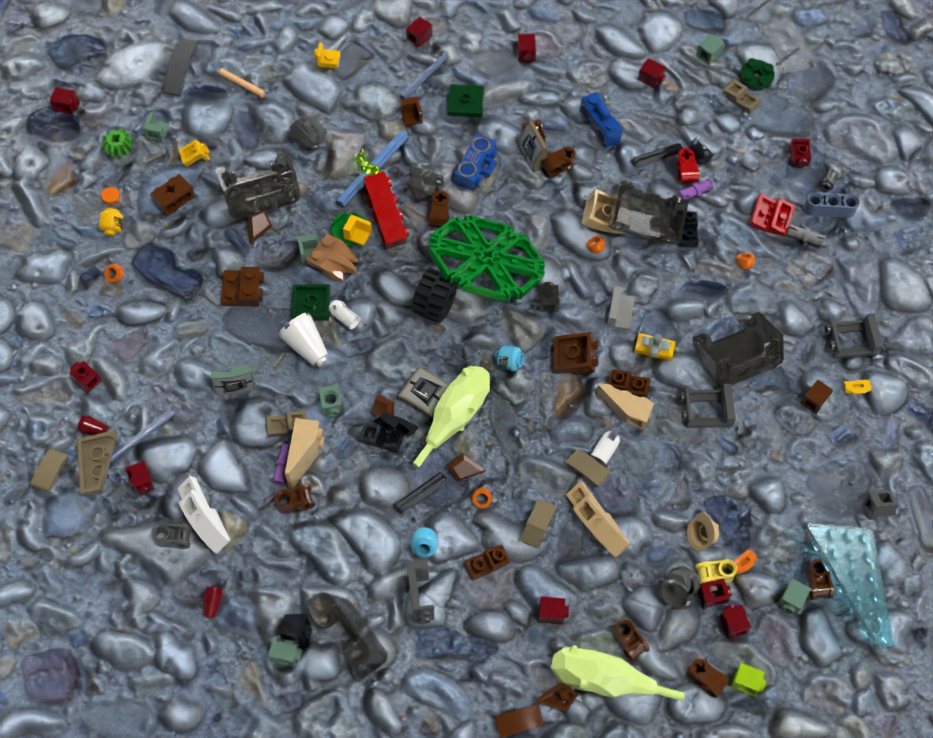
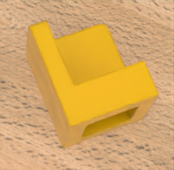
M354 215L349 217L343 228L344 239L361 246L366 244L372 233L371 222Z

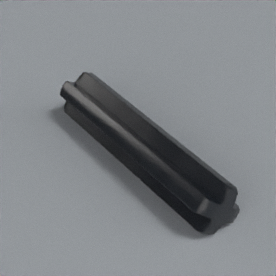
M680 143L657 149L634 157L633 164L635 167L658 161L679 154L683 148Z
M439 472L395 504L399 513L405 512L447 481L445 475Z

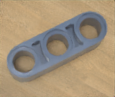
M812 192L808 195L803 209L806 214L811 216L851 218L855 215L860 201L857 196L851 194Z

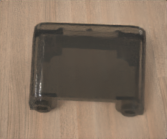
M760 312L754 313L745 319L743 330L712 342L711 337L705 333L692 337L693 346L713 382L719 388H722L723 384L734 385L777 368L784 360L783 334Z

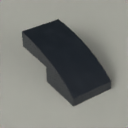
M380 414L373 419V422L387 432L397 429L402 431L406 437L415 434L418 429L413 423L394 415Z
M364 423L358 440L370 446L399 452L404 433L397 430L387 432L377 424Z

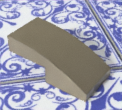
M735 80L723 89V93L734 104L749 114L761 105L760 98L748 93V87Z
M306 411L286 412L284 416H266L267 437L291 435L295 418L307 419Z
M49 449L32 478L31 486L49 492L59 479L58 473L68 461V454Z
M577 449L566 461L567 467L581 474L585 481L598 488L611 475L608 469L580 449Z

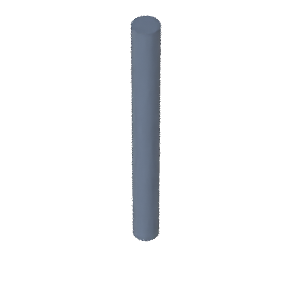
M444 52L400 95L401 99H407L449 58L448 54Z
M171 409L115 450L112 453L110 462L113 463L175 416L174 412Z

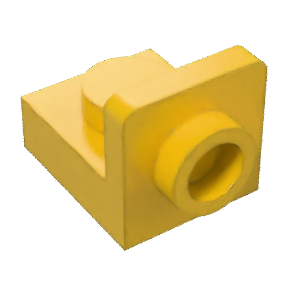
M319 43L318 49L314 51V59H317V66L338 69L341 52L324 49L323 43Z
M196 139L179 150L182 162L187 167L201 158L205 161L210 160L208 147Z

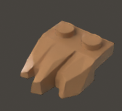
M329 234L323 237L305 259L308 265L321 270L324 276L342 282L344 280L343 273H356V268L352 263L359 261L356 254L342 240Z

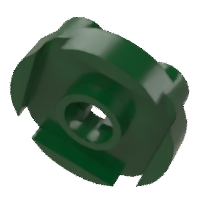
M750 58L741 68L740 80L742 79L748 89L762 91L763 88H769L774 81V66L771 63Z

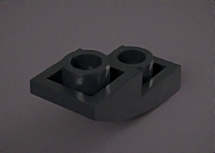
M697 211L678 212L680 247H698Z

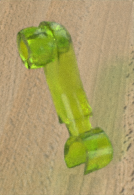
M363 149L360 150V154H354L362 171L371 175L381 172L379 166L367 161Z

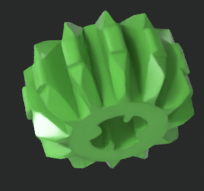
M113 129V132L107 131V136H103L102 147L107 156L111 155L113 159L118 156L121 159L122 155L128 156V152L132 151L133 141L127 131L124 132L122 129L116 131Z

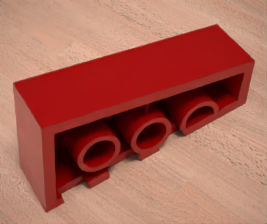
M383 171L363 177L362 190L364 195L367 196L369 208L373 207V219L375 223L380 225L378 226V232L386 250L406 244L409 232L407 227L402 224L403 214L401 210L397 209L396 204L398 201L396 194L391 192L390 187H392L390 177H386Z

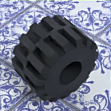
M428 268L416 288L412 312L426 319L441 323L452 307L458 283L453 282L450 284V278L446 281L440 271Z

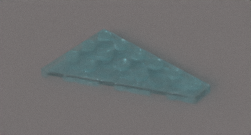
M809 522L803 524V530H807L814 541L812 545L819 553V557L827 571L831 570L838 582L836 586L843 594V598L851 612H855L862 625L860 627L867 635L871 646L877 649L894 648L895 643L873 529Z

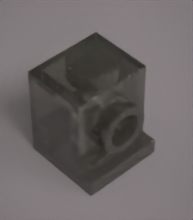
M545 282L543 285H539L540 312H558L560 303L558 285H554L552 282Z

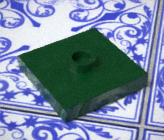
M449 84L447 116L482 117L484 86Z
M330 284L293 285L292 320L303 313H309L313 320H330Z

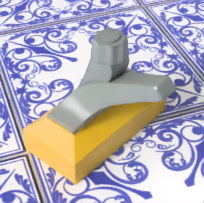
M639 333L634 353L671 361L676 342L663 339L660 334L650 336Z

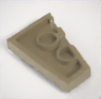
M115 430L77 439L80 494L82 496L103 492L118 434Z

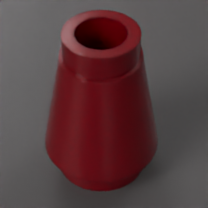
M82 415L77 430L81 431L82 434L89 435L105 433L109 429L108 425L89 415L87 417Z
M206 587V591L203 592L204 617L216 618L224 596L222 594L223 589Z

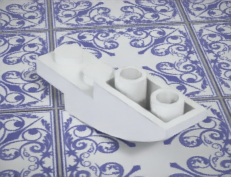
M189 476L177 488L182 498L179 505L199 537L214 553H218L230 542V539L216 509L209 507L196 478Z

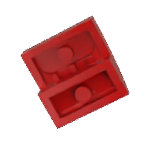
M761 193L757 197L749 225L768 233L786 236L795 205L781 198L776 201Z

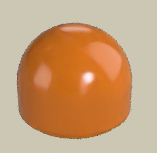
M595 236L588 240L586 246L590 252L600 254L605 250L606 244L602 236Z
M741 253L736 257L737 265L744 270L751 269L755 264V256L751 253Z
M109 264L105 268L104 276L108 282L115 283L124 277V270L120 265ZM112 270H115L116 276L112 279L110 273Z
M481 487L473 492L472 502L476 507L486 508L491 504L492 495L488 489ZM480 493L488 497L487 501L483 504L479 503L476 499Z

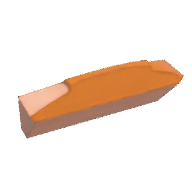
M748 549L733 561L737 566V575L753 567L757 560V556L753 551Z

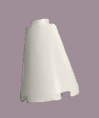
M309 313L297 316L289 322L290 326L287 329L283 327L278 333L280 339L312 366L317 365L320 367L327 362V350Z

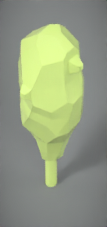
M469 366L464 368L462 373L448 385L434 408L433 423L425 440L427 444L412 463L416 468L421 466L433 448L439 447L458 431H463L464 426L482 407L486 396L490 392L489 372L483 367Z
M575 645L563 648L553 656L551 669L558 681L577 690L590 691L612 698L621 695L658 694L680 701L684 699L685 693L658 686L655 680L639 672L620 657L593 650L579 649Z

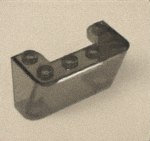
M623 180L612 187L609 228L665 244L676 245L681 243L689 200L683 199V196L673 195L663 199L658 194H645L643 190L635 189L636 187L633 183L627 180Z
M321 592L306 601L310 617L319 628L327 629L340 622L355 644L342 653L350 663V673L357 683L385 664L388 658L385 648L349 599ZM360 650L362 652L355 659H352L351 654L353 651Z

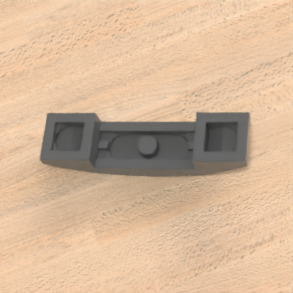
M182 38L177 44L167 70L164 94L181 97L185 86L184 78L191 58L196 54L199 41Z

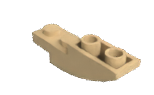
M579 482L566 494L575 506L573 510L612 555L618 557L631 545L609 513H605L584 482Z

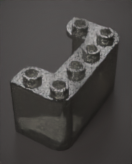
M285 149L276 151V159L269 161L271 169L240 178L236 177L234 171L231 173L227 172L224 166L215 168L221 193L232 218L241 219L290 205L299 200L300 190L296 173Z

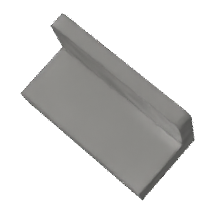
M614 286L607 327L629 330L635 297L621 295L622 287Z

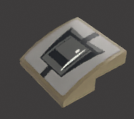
M529 121L521 134L519 148L534 173L540 170V160L547 158V146L533 121Z
M418 367L397 397L411 408L416 407L427 417L431 418L434 415V408L449 384L433 373Z

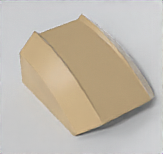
M595 189L585 202L581 223L596 230L623 234L626 232L629 216L628 203Z

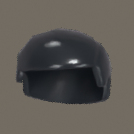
M694 138L689 144V149L694 152L695 159L698 162H708L715 154L707 146L701 144L697 138Z

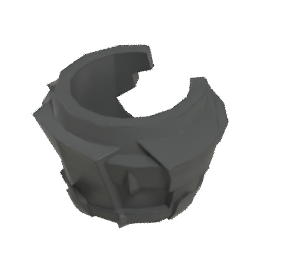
M311 112L296 120L289 127L290 131L288 134L297 140L302 148L317 149L323 144L326 129L319 123L320 115Z
M421 163L411 165L410 178L407 181V187L412 193L411 195L417 200L432 198L436 188L444 184L443 175L434 173L433 168Z
M686 566L672 568L658 582V592L662 600L675 609L683 610L691 607L689 599L698 593L701 587L697 574Z

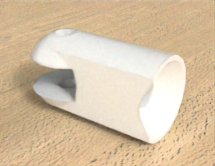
M334 300L330 303L329 312L350 330L359 324L361 318L346 307L344 302Z
M612 431L604 433L590 455L595 460H599L603 466H606L620 443L619 435H617L614 441L609 439Z

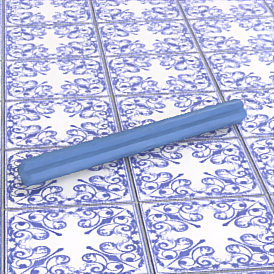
M400 131L337 199L340 206L345 207L363 188V177L376 174L409 137L407 132Z

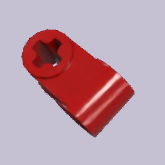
M689 148L681 149L678 154L679 158L676 160L680 184L699 182V169L694 152Z

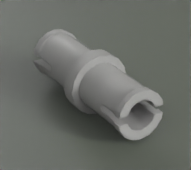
M792 224L787 233L788 236L801 239L804 243L807 241L821 247L826 238V235H821L810 231L811 229L809 228L803 229Z

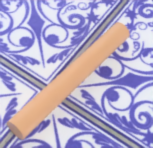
M220 69L219 75L260 97L264 96L265 91L224 69Z

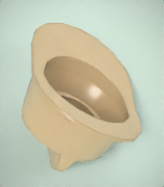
M704 512L697 514L687 528L688 541L696 551L706 550L719 537V525L712 521L710 516Z

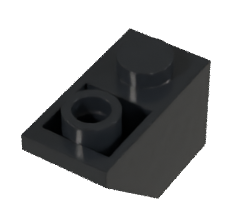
M285 614L279 631L280 640H289L297 645L305 646L306 640L310 641L313 632L308 614Z

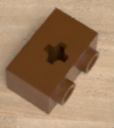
M180 174L170 178L165 184L155 188L150 193L153 204L166 217L195 198L193 187Z

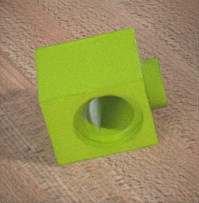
M740 663L736 669L731 688L755 697L759 691L763 692L766 684V680L763 679L765 672Z

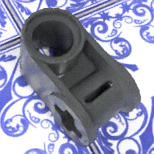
M159 523L152 528L151 534L158 547L188 549L191 545L189 537L193 527L188 524ZM167 533L165 537L157 538L158 534Z

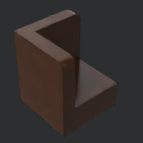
M418 96L401 99V112L405 126L423 124Z
M817 380L804 395L801 404L817 414L833 390L820 380Z

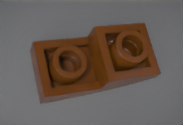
M612 369L608 384L612 385L615 389L629 391L637 397L647 398L651 379L632 376L629 371Z
M501 544L484 550L483 554L464 560L463 565L471 581L499 570L510 564L511 561Z
M539 704L495 716L500 738L545 725Z

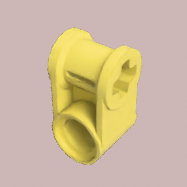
M729 559L701 562L695 566L699 572L701 584L725 579V582L729 583L733 580L737 571L736 564ZM727 568L731 571V574H724L721 569Z

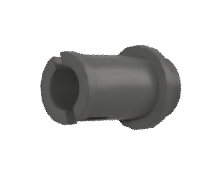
M829 169L825 178L821 180L820 188L823 191L828 192L833 189L834 182L838 177L836 170Z

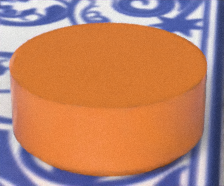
M107 187L102 191L101 198L106 205H115L120 201V193L114 187Z

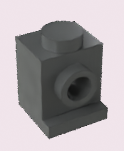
M891 490L869 491L863 506L870 520H873L879 516L894 515L898 508V501Z

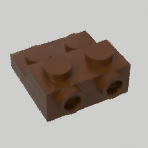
M241 267V270H224L221 305L259 307L260 300H263L261 283H264V272H261L260 267Z
M591 332L555 336L554 372L556 374L575 372L576 375L595 373V367L599 365L598 357L595 355V350L599 348L597 338H594Z

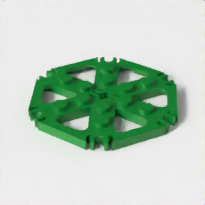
M465 215L464 220L457 216L456 219L453 217L432 233L428 242V253L445 280L447 281L450 278V284L457 282V289L462 288L464 292L501 301H510L511 296L518 300L519 297L521 299L542 281L545 275V262L527 236L522 237L523 232L514 233L515 227L510 228L511 225L471 215ZM479 228L497 232L499 235L488 243ZM456 231L460 233L466 243L444 237L450 232ZM514 247H520L529 259L508 254V252ZM441 256L465 262L455 270H448ZM485 272L495 286L496 291L475 287L472 285V282ZM509 272L525 275L530 280L523 287H520L515 283Z

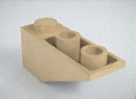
M599 383L597 395L626 424L645 430L654 402L645 397L632 395L629 391L615 389L610 384Z

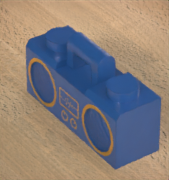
M594 92L582 97L579 111L606 149L620 143L623 129L610 114L599 94Z
M476 134L454 173V184L474 191L477 185L480 186L483 176L490 177L497 164V161L494 160L498 152L495 140Z

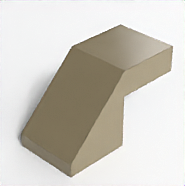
M538 499L526 523L520 541L539 548L557 506Z

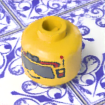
M106 208L105 211L100 213L98 228L106 236H115V234L122 231L124 217L119 210Z

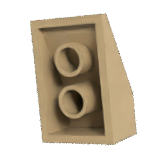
M295 418L285 470L289 489L294 488L318 457L320 448L324 447L325 437H323V429L320 428L319 421Z

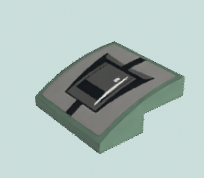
M232 366L231 373L211 371L210 379L216 395L240 394L256 388L251 367Z

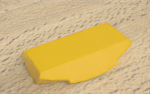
M845 381V393L862 394L871 391L870 381Z

